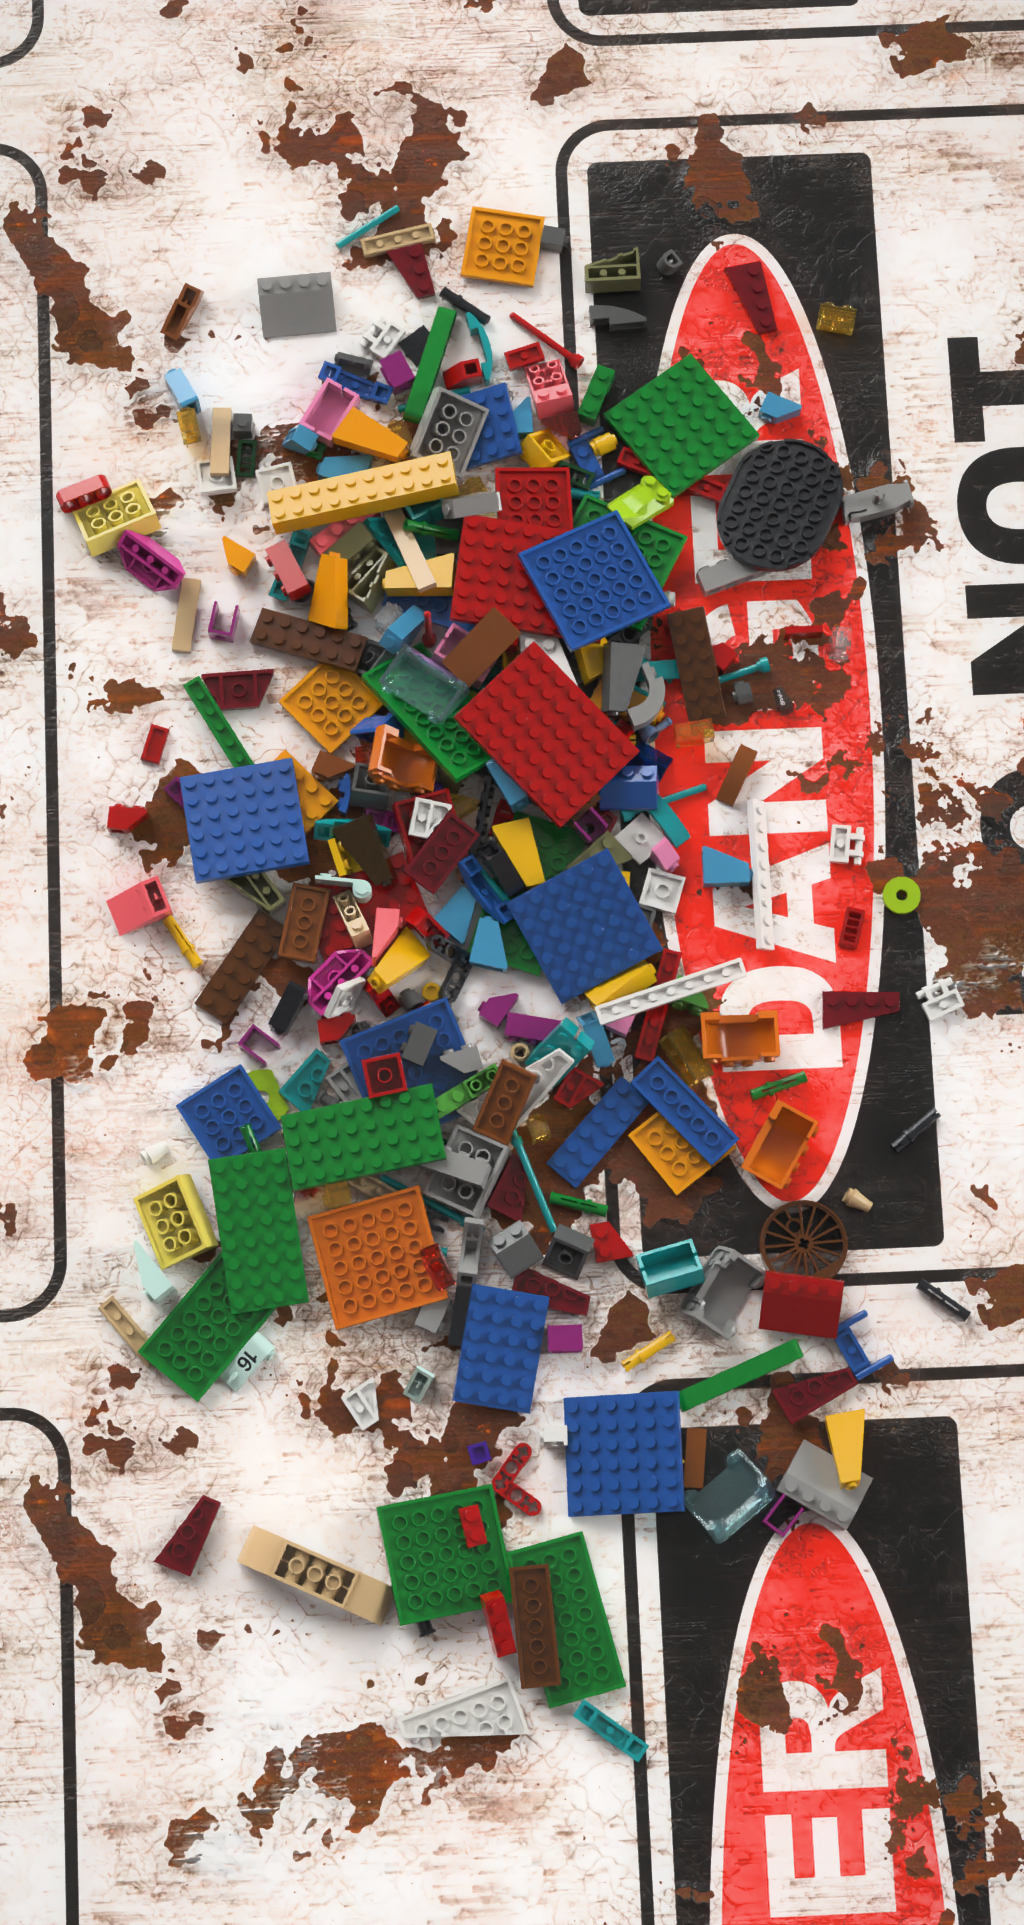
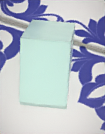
M417 1365L402 1394L420 1403L433 1382L435 1375Z

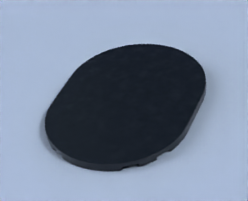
M797 439L769 441L748 452L738 463L718 507L717 530L724 548L734 559L743 565L765 572L786 571L809 561L823 546L842 503L843 482L838 466L821 448Z

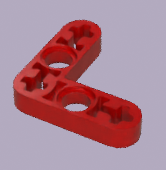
M519 1443L493 1478L492 1486L497 1494L529 1516H536L541 1511L540 1501L513 1482L532 1454V1449L527 1443ZM525 1446L528 1448L526 1451L528 1455L521 1457L520 1461H523V1463L520 1465L517 1460L512 1459V1456L515 1455L517 1458L520 1453L518 1448L523 1449ZM510 1462L517 1465V1471L513 1474L506 1471V1465ZM503 1471L506 1476L512 1477L510 1481L506 1479L504 1482L506 1487L498 1490L495 1481H501L504 1476L500 1475V1473ZM514 1490H519L522 1493V1499L518 1502L511 1499V1493ZM525 1496L529 1497L527 1501L530 1504L537 1503L536 1508L538 1511L529 1512V1507L524 1504V1507L520 1506Z

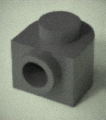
M670 249L657 262V269L664 275H671L679 269L683 262Z
M738 681L733 683L734 689L731 692L734 703L737 702L738 706L753 702L749 682Z
M407 988L400 992L401 996L398 998V1001L406 1013L423 1003L415 989Z

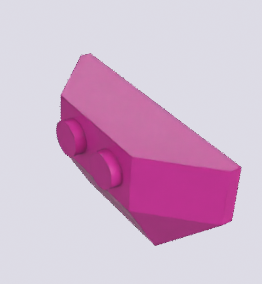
M126 529L117 543L125 570L154 592L177 589L186 574L179 559L150 537Z
M362 948L335 951L308 978V1004L321 1017L324 1016L323 1014L336 986L360 976L365 979L372 968V958Z

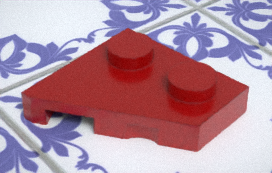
M574 1067L564 1078L553 1100L571 1109L601 1089L604 1083Z
M609 1221L589 1225L591 1238L595 1239L593 1248L596 1264L634 1257L632 1251Z

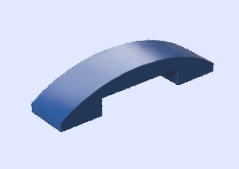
M324 361L318 375V379L323 382L328 377L341 384L342 391L346 387L359 394L360 399L377 404L387 405L393 392V387L378 381L376 383L346 372L342 370V367Z
M473 854L461 860L458 866L464 882L483 909L502 924L513 919L514 917L506 904L508 902L507 899L502 902L480 873L483 868Z

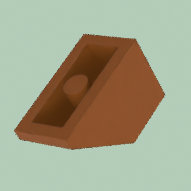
M320 750L311 772L318 781L331 782L344 777L346 773H354L356 766L349 761Z

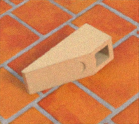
M350 889L333 896V900L355 948H364L373 944L370 929Z

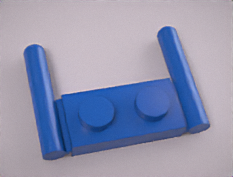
M603 426L566 442L578 467L595 473L590 490L627 473L626 468L622 467L604 475L587 440L604 433L605 428Z
M862 1310L839 1323L837 1338L833 1339L857 1381L894 1360V1357L889 1354L870 1364L869 1359L853 1334L850 1326L868 1316L866 1310Z

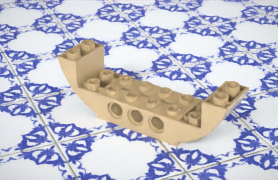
M255 1525L252 1526L237 1559V1562L380 1626H382L394 1599L390 1585Z

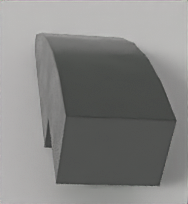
M589 305L590 326L608 325L609 331L646 328V317L636 312L615 306Z

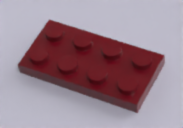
M449 811L403 872L434 895L480 834Z

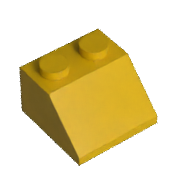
M548 428L528 434L521 442L523 454H520V457L531 468L558 467L561 460L565 462L571 457L570 453Z

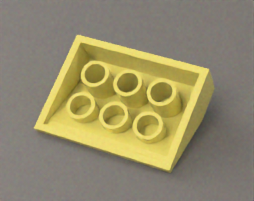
M140 479L113 489L111 496L107 499L72 512L92 557L116 548L126 529L142 535L162 529Z
M191 1174L177 1175L133 1198L161 1270L219 1246Z

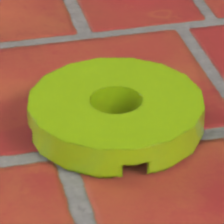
M896 877L886 884L882 893V900L885 907L893 913L905 915L911 913L918 906L921 892L918 885L912 879ZM903 891L906 893L907 898L899 900L896 897V893Z

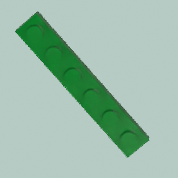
M200 676L183 685L185 691L233 768L253 765V761Z

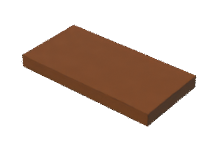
M493 607L441 662L469 689L522 633L502 613Z
M293 882L277 957L316 964L331 889Z
M502 1059L472 1130L508 1146L538 1075Z

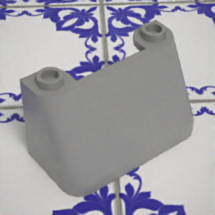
M718 1246L713 1250L703 1267L705 1282L690 1288L680 1306V1312L722 1338L730 1340L737 1331L736 1323L733 1321L750 1290L764 1285L766 1271L736 1250Z

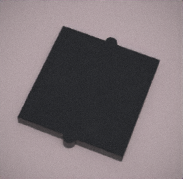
M424 325L398 343L405 352V356L409 357L416 367L420 364L430 333Z

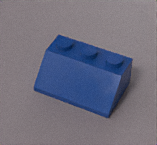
M624 766L599 790L601 797L600 810H657L659 790L657 766Z

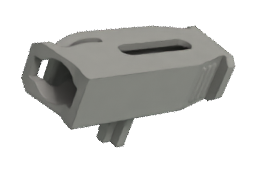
M904 480L902 484H886L843 496L841 503L843 525H848L849 520L852 523L865 522L894 514L907 506L913 508L914 498L908 481Z

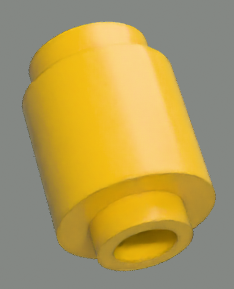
M607 432L592 439L589 445L596 457L615 450L618 441L614 434L611 435Z

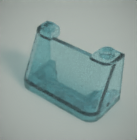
M404 644L380 678L381 690L388 695L393 693L428 716V720L433 724H443L471 691L467 683L460 679L457 681L453 676L450 677L425 661L419 654L417 655L412 652L413 649Z
M740 1448L727 1456V1468L700 1492L697 1490H687L684 1493L685 1508L717 1544L730 1537L775 1496V1490L769 1479Z

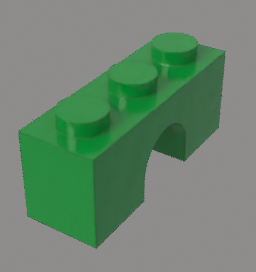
M597 365L578 410V422L595 427L606 394L608 395L614 381L615 370Z

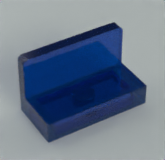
M640 741L636 746L640 752L627 765L657 766L660 782L667 768L673 762V758Z

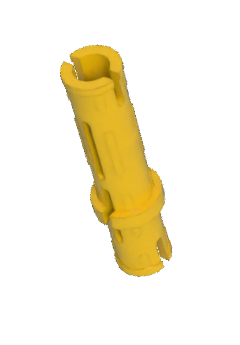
M173 915L165 918L162 922L180 947L181 954L187 958L193 969L201 966L203 961L195 951L194 944L189 942Z
M669 1330L642 1349L635 1350L633 1355L620 1363L625 1368V1371L629 1372L640 1363L644 1364L646 1359L672 1342H675L676 1339Z

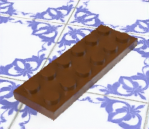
M704 606L666 614L690 726L727 718Z
M263 607L250 638V643L253 645L352 673H357L369 641L366 636L335 629Z
M258 909L194 1004L227 1025L278 951L284 925Z
M549 1564L509 1568L521 1689L561 1685Z

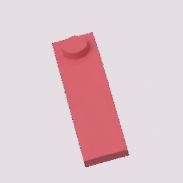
M377 908L372 967L378 965L397 938L399 928H403V917H400V909Z

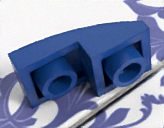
M347 773L344 778H340L337 785L339 795L344 796V798L340 797L337 808H339V815L344 817L348 814L351 798L350 775Z

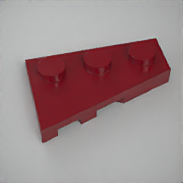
M422 243L386 251V255L391 259L397 271L400 272L417 300L435 296Z

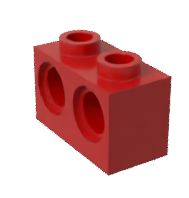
M416 906L404 919L425 941L431 934H438L446 939L450 936L427 911L419 906ZM433 940L435 946H441L436 940Z

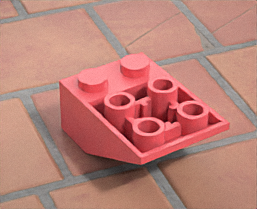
M560 359L524 367L532 401L539 420L575 411L573 395Z
M158 875L142 881L106 901L120 936L173 915Z

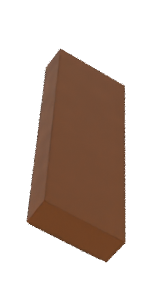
M687 1428L683 1480L685 1488L703 1489L707 1429Z

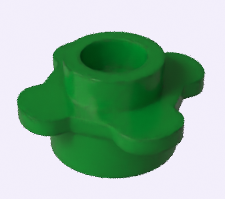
M318 443L315 448L318 451H310L306 456L319 461L323 458L327 447L324 443Z

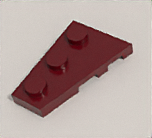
M511 1155L486 1207L516 1222L519 1220L522 1222L528 1177L518 1156Z

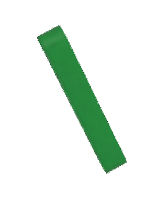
M440 306L437 309L405 407L404 421L420 424L435 386L456 321L457 311Z
M796 1338L679 1391L681 1412L688 1411L804 1357Z

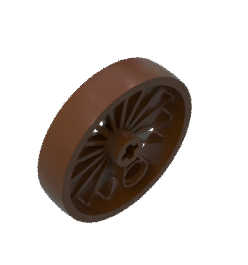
M809 1200L792 1201L778 1207L766 1219L759 1236V1253L766 1270L776 1271L771 1263L795 1251L779 1272H783L794 1257L799 1254L793 1274H796L803 1254L805 1275L808 1276L807 1254L816 1273L810 1276L834 1278L842 1268L848 1251L847 1234L839 1217L825 1205ZM798 1207L799 1219L791 1218L788 1209ZM802 1207L812 1208L805 1234ZM815 1210H818L825 1214V1217L808 1236ZM782 1212L788 1218L785 1226L775 1218ZM827 1218L834 1223V1227L811 1238ZM772 1221L776 1223L789 1237L768 1231L770 1223ZM789 1224H798L799 1231L796 1233L791 1232ZM835 1229L838 1230L840 1235L839 1240L813 1242ZM770 1235L792 1243L766 1246L765 1236ZM800 1240H802L803 1243H808L806 1249H804L803 1247L800 1248L798 1246L801 1243ZM841 1243V1254L814 1245ZM794 1247L771 1260L768 1259L765 1250ZM814 1250L839 1257V1259L830 1264ZM811 1253L827 1267L819 1270Z

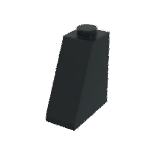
M493 840L476 849L501 890L508 897L518 894L525 887L505 851Z
M291 980L289 981L268 1023L272 1033L278 1036L281 1034L286 1036L308 1000L307 989Z

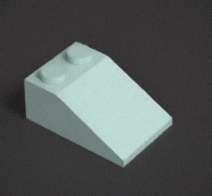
M135 1240L133 1242L141 1282L145 1288L142 1292L151 1303L155 1300L159 1304L174 1292L176 1288L139 1242Z

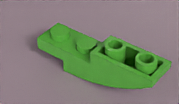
M493 1063L435 1098L439 1119L488 1090L498 1070L496 1064Z

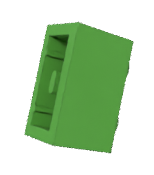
M702 992L669 1003L672 1004L673 1008L681 1011L683 1009L689 1010L690 1014L700 1017V1013L707 1012L709 1006Z

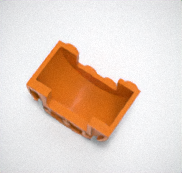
M387 724L376 727L367 772L368 776L373 779V783L386 785L387 789L398 791V789L414 791L418 795H424L425 792H433L438 764L419 743L413 744L398 737V729Z
M763 1010L749 1015H720V1012L700 1013L703 1060L706 1061V1064H723V1067H734V1064H742L743 1067L753 1066L755 1062H775V1058L780 1056L777 1010Z
M777 1100L743 1161L741 1168L781 1190L782 1188L787 1189L792 1180L789 1178L791 1172L795 1174L800 1165L797 1162L800 1155L804 1157L809 1149V1146L806 1144L810 1137L815 1138L820 1129L817 1127L819 1121Z

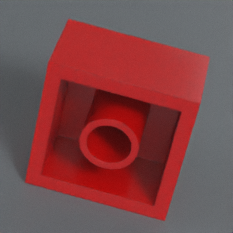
M400 1052L361 1060L369 1099L408 1090Z

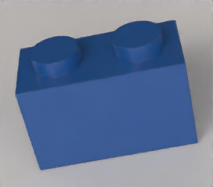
M388 713L386 716L373 715V717L364 718L350 730V734L373 744L375 730L379 725L387 724L398 729V737L402 739L404 738L405 728L392 713Z

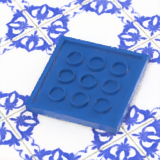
M505 382L462 395V397L489 409L465 471L523 454L511 399Z
M241 1064L176 1105L209 1159L241 1155L249 1151L239 1130L245 1124H251L259 1144L283 1129Z

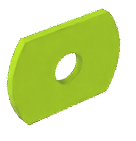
M258 1069L247 1073L258 1091H264L269 1095L267 1105L279 1122L281 1120L280 1116L286 1115L289 1108L284 1097L278 1092L280 1087L272 1070Z

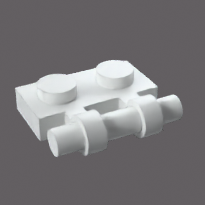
M380 315L377 320L374 319L371 323L372 327L363 334L362 340L359 343L363 348L368 343L372 344L369 351L380 359L389 356L406 333L405 329L391 320L387 325H384L383 323L386 318L383 315ZM377 331H381L378 338L373 337Z
M832 824L829 863L848 864L849 857H853L854 865H861V860L864 858L862 847L863 842H865L863 827H856V833H851L850 825ZM850 840L855 841V850H849Z
M951 977L944 980L942 978L936 984L922 987L920 991L915 993L918 1000L923 997L927 999V1002L922 1003L921 1006L929 1022L965 1006L957 988L949 991L947 987L953 984ZM941 990L943 994L934 998L932 993Z

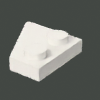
M416 797L408 835L427 839L452 808V805Z
M373 1377L341 1397L362 1431L379 1421L375 1380Z

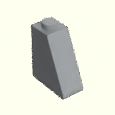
M499 491L476 492L441 500L444 519L461 518L502 510Z

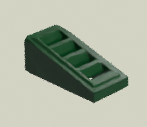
M238 439L235 476L254 478L258 448L257 440ZM243 446H252L253 449L246 450L243 449ZM242 453L252 454V457H242ZM241 460L251 461V465L241 464ZM240 468H250L251 472H242Z
M561 460L558 467H569L570 474L571 471L575 472L572 480L570 479V485L589 491L595 473ZM578 473L582 474L579 479V482H576L575 480L577 478ZM589 476L586 484H582L584 477Z

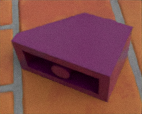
M512 993L489 998L487 1002L483 1001L477 1010L479 1011L478 1017L498 1030L507 1017L508 1012L511 1011L519 999V995Z

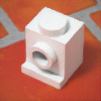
M567 1425L543 1426V1431H539L540 1443H548V1447L560 1446V1443H563V1447L568 1446Z

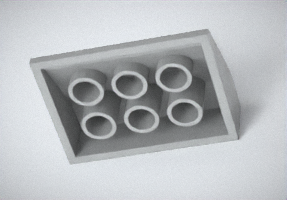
M331 271L257 278L263 339L337 332Z
M441 386L433 388L407 458L413 460L450 451L456 477L462 479L489 409Z
M456 1124L446 1146L452 1148V1152L459 1153V1151L470 1154V1158L477 1159V1157L488 1160V1164H490L492 1169L485 1188L481 1189L432 1173L423 1194L463 1215L480 1219L512 1151L504 1144Z
M804 1439L780 1481L776 1492L781 1495L785 1494V1497L845 1531L856 1514L873 1478L861 1472L860 1486L853 1490L840 1489L833 1456Z

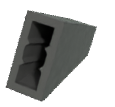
M618 642L604 644L601 711L607 712L608 716H619L620 713L627 712L646 651V645Z

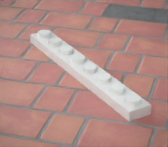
M750 799L747 800L751 870L753 871L752 887L756 949L773 951L775 950V939L773 933L765 801Z
M740 957L595 1006L594 1009L600 1026L739 980L747 977V972Z

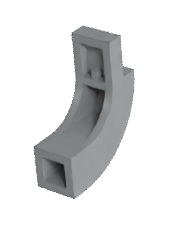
M649 662L641 664L640 669L647 684L649 695L640 705L627 709L626 715L633 731L646 727L654 721L660 713L664 702L665 683L663 676L655 679L657 677L656 671L653 666L650 667Z
M465 1217L456 1286L471 1288L472 1284H476L485 1219Z

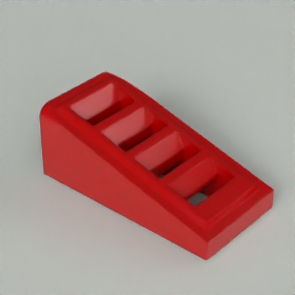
M852 907L846 908L838 946L857 950L865 910ZM849 914L859 916L860 918L856 919L849 917ZM847 922L856 923L858 927L847 925ZM846 930L855 931V932H856V935H855V934L846 933L845 931H846ZM844 937L855 939V941H845Z

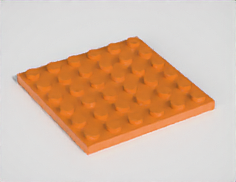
M419 1185L307 1217L336 1330L449 1299Z

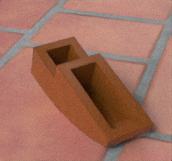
M185 282L178 299H175L160 333L178 340L205 292Z
M740 744L716 796V800L733 807L758 751Z

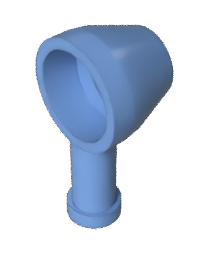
M667 716L657 726L647 725L639 729L638 732L642 741L649 745L657 739L662 730L672 725L673 722Z

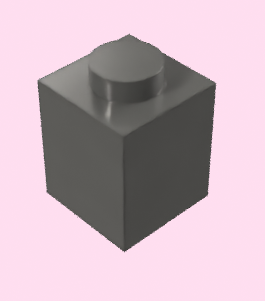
M544 225L540 249L562 253L563 247H567L569 236H565L566 229Z
M233 413L234 439H253L254 421L252 414Z

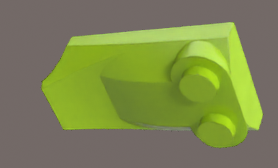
M645 476L641 479L640 484L608 503L607 508L611 512L618 510L625 525L633 530L672 507L674 499L671 497V492L654 476Z

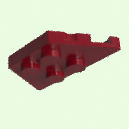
M274 669L201 674V678L221 711L260 708L273 678Z

